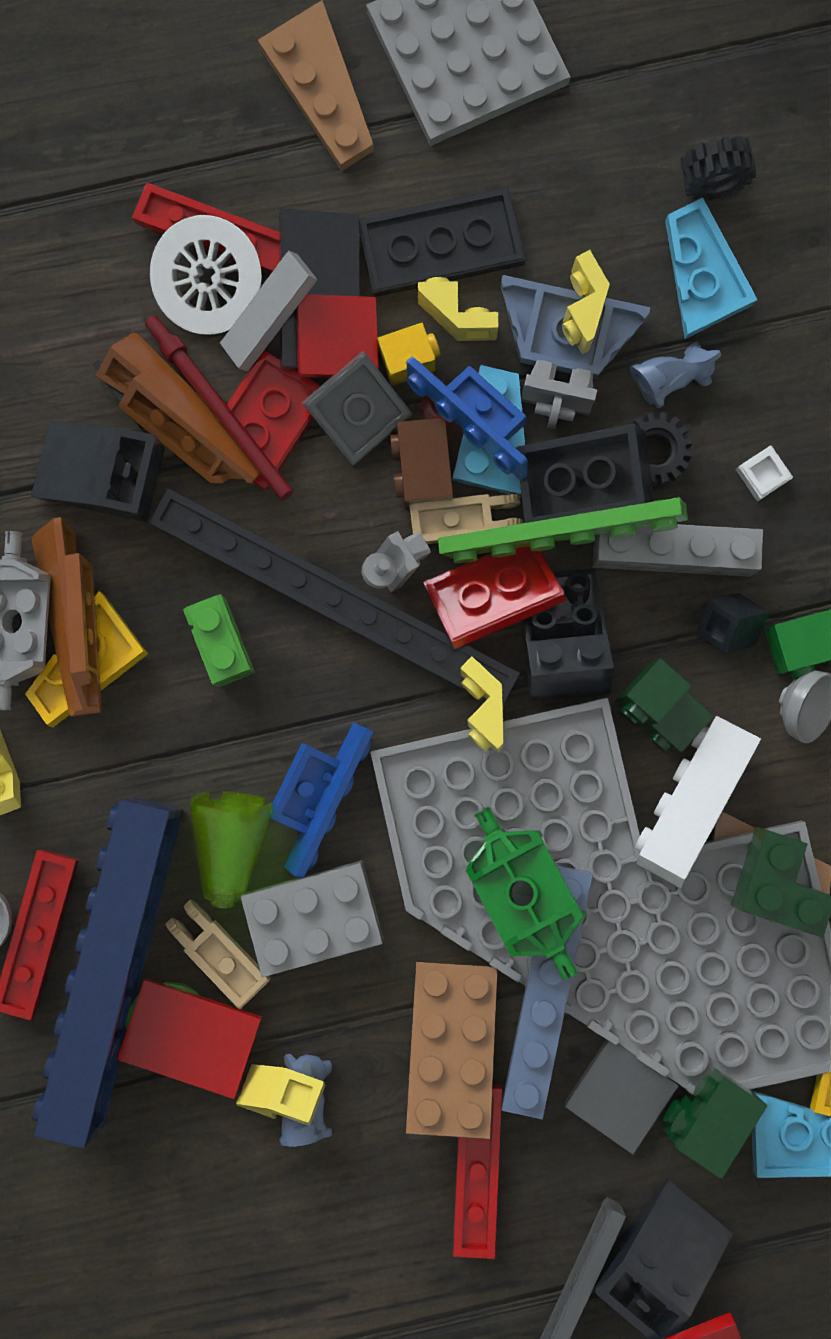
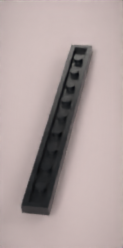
M167 488L149 521V524L466 692L468 691L461 684L464 678L461 676L460 668L471 657L477 660L502 684V705L505 703L520 674L467 645L454 649L448 635L169 488ZM484 696L480 698L483 701L487 700Z

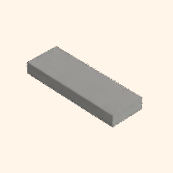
M288 250L220 342L238 369L249 371L318 280L298 254Z

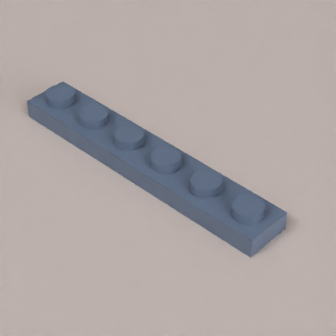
M557 865L581 911H585L593 874L588 871ZM583 922L568 943L565 944L567 947L565 950L573 964L575 963ZM545 955L532 956L501 1104L502 1111L543 1119L572 978L570 977L562 981V977L552 958L547 959Z

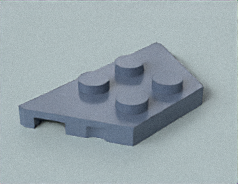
M503 275L501 280V290L520 363L535 366L537 360L548 361L557 366L556 371L571 374L572 369L579 368L592 371L593 379H597L650 313V307L606 298L590 350L582 354L576 344L572 346L568 342L562 330V324L564 323L563 319L567 307L585 298V296L580 297L574 290Z

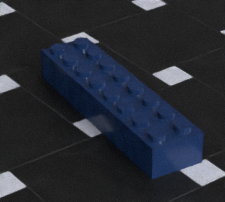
M139 798L122 799L119 801L118 806L114 805L111 809L107 830L112 831L108 847L103 846L97 861V871L101 872L98 887L91 889L86 904V912L91 913L88 927L81 930L76 943L75 952L80 954L77 970L70 972L65 986V995L70 996L66 1012L61 1011L54 1029V1036L59 1037L56 1052L49 1055L43 1072V1078L48 1079L45 1095L39 1096L33 1111L32 1120L37 1121L35 1137L85 1148L105 1125L120 1061L117 1058L127 1031L125 1026L130 1006L137 997L184 809Z

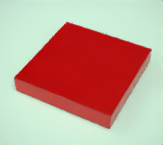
M306 294L296 308L298 377L331 378L361 351L367 354L378 369L376 297Z

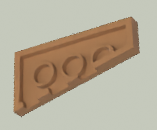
M323 0L258 39L260 50L341 171L374 151L369 130Z

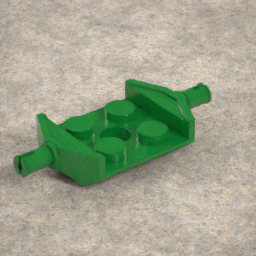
M490 807L481 810L482 812H478L474 816L487 837L483 839L485 841L483 846L470 860L466 872L510 956L545 955L547 959L552 958L562 977V981L576 975L579 972L565 949L567 947L565 944L568 943L587 915L584 910L581 911L543 842L541 838L543 836L540 830L505 832L504 829H500ZM519 881L529 883L534 892L531 902L526 906L518 904L512 896L513 887Z

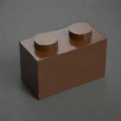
M433 418L397 422L398 435H390L392 458L401 460L402 470L401 474H394L396 498L404 497L405 509L410 508V504L452 500L453 492L445 419Z

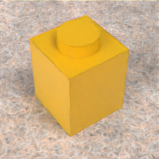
M423 323L377 338L378 350L391 386L407 381L406 361L411 356L430 372L435 371V357L440 356V351L434 334L427 335Z

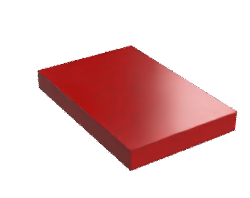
M264 350L250 368L227 406L280 472L314 419L302 405V402L321 385L308 377H298L297 370L280 369V360ZM262 475L253 481L254 484L265 491L270 487Z
M530 546L515 548L516 554L506 557H492V553L478 558L477 561L469 562L423 582L454 649L566 601L564 592L541 551H531Z
M146 978L143 981L117 1060L235 1099L262 1016Z

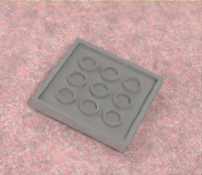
M375 0L366 4L367 15L430 146L569 85L570 75L533 0Z

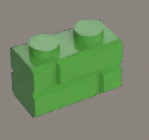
M219 594L183 609L188 624L193 627L191 631L212 685L221 687L255 673L225 597Z

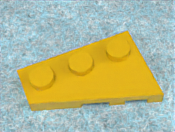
M98 591L95 596L100 687L103 690L146 657L148 653L107 597ZM53 654L45 669L38 675L25 694L44 722L52 728L70 715L56 654Z

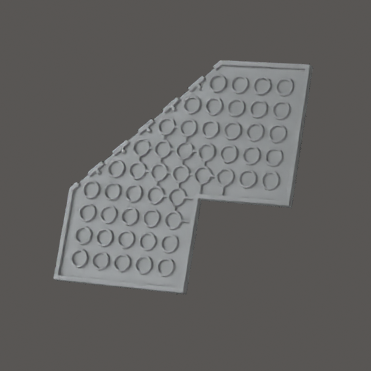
M608 698L503 721V749L498 754L491 747L486 752L482 750L468 736L472 729L370 751L404 905L408 913L419 920L425 921L439 930L444 936L466 950L475 953L516 982L526 986L532 956H510L466 872L470 860L485 843L483 839L487 837L474 815L490 807L500 829H504L505 832L540 830L543 834L541 838L556 865L584 870L593 874L585 910L587 916L583 920L574 963L579 973L571 978L565 1007L566 1014L568 1013L587 1025L588 1028L613 1044L617 1045L619 1043L636 1055L638 1060L661 1075L667 1076L693 1095L699 1080L705 1074L710 1075L714 1068H717L748 1090L831 1072V928L829 921L822 938L743 912L731 905L754 831L705 842L681 888L636 864L640 851L634 849L640 834ZM800 820L765 828L766 830L808 843L796 883L822 891L805 821ZM525 881L517 882L512 890L514 900L523 906L531 902L534 892L530 884Z

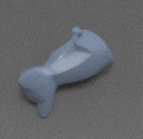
M696 341L687 347L683 359L669 356L652 358L641 364L632 365L630 373L645 401L650 405L654 403L656 408H661L664 406V399L668 394L685 388L692 380H695L701 386L710 385L712 383L711 375L715 371V361L721 357L720 350L707 351L702 349L699 342Z
M291 1054L284 1056L287 1069L321 1081L332 1070L330 1060L322 1061L315 1055L305 1054L297 1060ZM323 1093L310 1126L282 1117V1136L279 1139L282 1146H304L332 1136V1129L324 1123L323 1110L325 1099Z

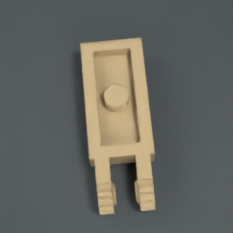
M489 494L410 504L413 534L420 532L427 544L438 543V538L523 524L522 519L509 518L492 521L491 509H511L521 504L520 495L512 494L489 497Z
M190 899L184 905L186 913L204 931L194 939L184 924L174 917L165 925L171 934L186 948L184 952L234 1005L241 1009L271 978L269 976L262 977L259 965L216 920L212 921L209 915L195 901Z

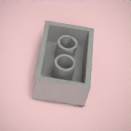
M363 860L310 874L302 879L296 878L249 891L241 896L262 977L383 943L384 937Z

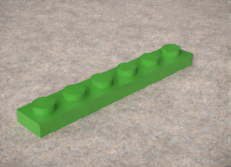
M678 497L438 538L439 553L453 558L454 563H468L477 561V554L491 552L492 557H506L515 555V548L530 546L531 551H543L555 548V542L570 540L572 545L587 544L595 541V535L610 533L611 538H624L636 535L635 529L652 526V531L654 532L668 531L678 528L677 522L688 520L686 503Z

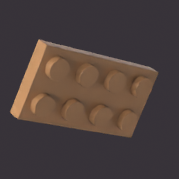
M416 962L406 1134L490 1139L497 989L496 968Z

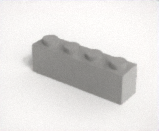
M677 524L678 528L654 532L652 531V526L635 529L636 535L624 538H611L610 533L595 535L593 545L592 568L750 577L762 569L763 529Z

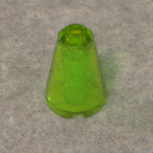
M222 791V798L210 799V792L193 795L190 799V812L203 897L210 900L212 906L219 908L233 907L235 902L241 901V896L246 893L272 815L273 804L270 802L264 806L265 798L247 793Z

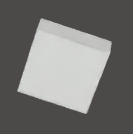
M771 445L735 469L757 502L793 478Z

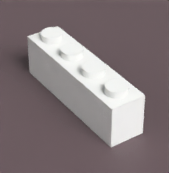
M718 716L715 717L710 728L705 726L692 743V746L697 748L691 761L684 758L673 777V780L679 782L674 793L670 795L665 792L654 811V814L660 817L654 829L651 830L645 827L634 849L640 851L636 864L677 887H682L761 738Z

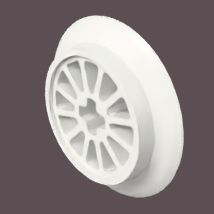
M197 215L175 223L162 235L151 258L150 282L158 305L172 322L193 333L209 335L230 330L261 288V266L253 244L237 226L219 217ZM206 240L211 241L208 256H206L203 241ZM193 244H195L198 260L188 250ZM219 244H222L226 247V251L216 260ZM182 255L191 263V268L179 264ZM233 255L236 264L222 268V265ZM203 266L207 269L215 270V274L211 277L212 285L204 282L201 283L199 280L203 275L201 269ZM177 270L188 272L189 277L177 281ZM239 271L238 282L225 278V274ZM192 283V287L183 296L180 287ZM223 283L237 288L233 297L224 289ZM199 291L197 305L194 307L189 301ZM216 291L227 301V304L223 307H220ZM208 295L212 305L211 311L205 310Z

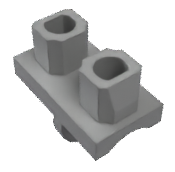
M537 360L531 375L527 374L521 401L535 404V414L548 416L547 428L555 430L558 419L573 422L575 413L589 416L597 390L593 389V372L579 368L572 369L569 383L554 380L557 368L554 363Z
M398 531L389 535L377 552L367 557L362 565L361 573L366 583L374 588L382 589L388 587L391 593L401 588L420 566L419 561L431 553L421 533L416 532L405 539L401 537Z

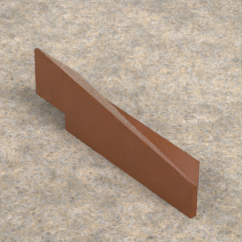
M132 333L109 348L96 376L124 394L118 405L121 410L150 434L156 435L161 443L210 483H224L228 479H245L246 483H252L261 475L203 399L139 334Z
M62 517L53 518L32 536L31 541L37 568L51 576L48 619L67 706L72 717L102 713L93 565L80 553H77L75 529Z

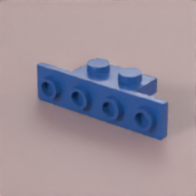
M413 356L406 361L407 383L420 397L426 395L435 403L436 410L446 421L451 423L454 420L464 429V435L472 445L477 448L483 446L492 454L494 463L502 472L507 475L513 473L520 481L527 476V458L508 442L526 424L527 416L471 366H468L446 386Z
M352 723L336 758L301 743L267 814L269 818L300 831L284 865V868L294 876L302 879L306 872L314 867L319 854L318 847L324 834L329 833L334 826L336 820L335 811L342 797H345L353 786V774L358 763L369 753L371 748L370 738L373 731Z

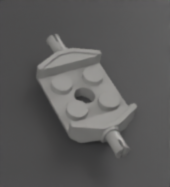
M5 531V556H2V560H0V710L11 711V687L18 686L20 681L39 675L45 669L51 576L47 572L28 564L26 558L20 557L23 533ZM20 613L22 624L20 629L14 632L12 621L15 615Z

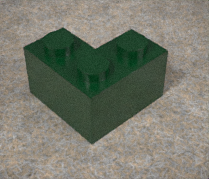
M661 658L647 664L615 699L621 705L618 710L619 713L634 726L640 723L652 733L648 737L649 740L664 753H667L669 750L673 753H682L714 717L687 692L691 685Z
M755 826L731 905L743 912L822 938L831 915L830 894L796 883L808 843Z
M714 1068L710 1075L705 1074L697 1083L694 1090L695 1099L684 1093L679 1101L674 1100L669 1105L663 1117L665 1124L662 1128L677 1150L722 1179L768 1105L756 1094L717 1068Z

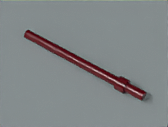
M157 315L149 317L145 322V326L160 344L159 350L167 361L175 363L279 499L284 501L291 497L294 493L293 489L188 356V348L177 335H172Z

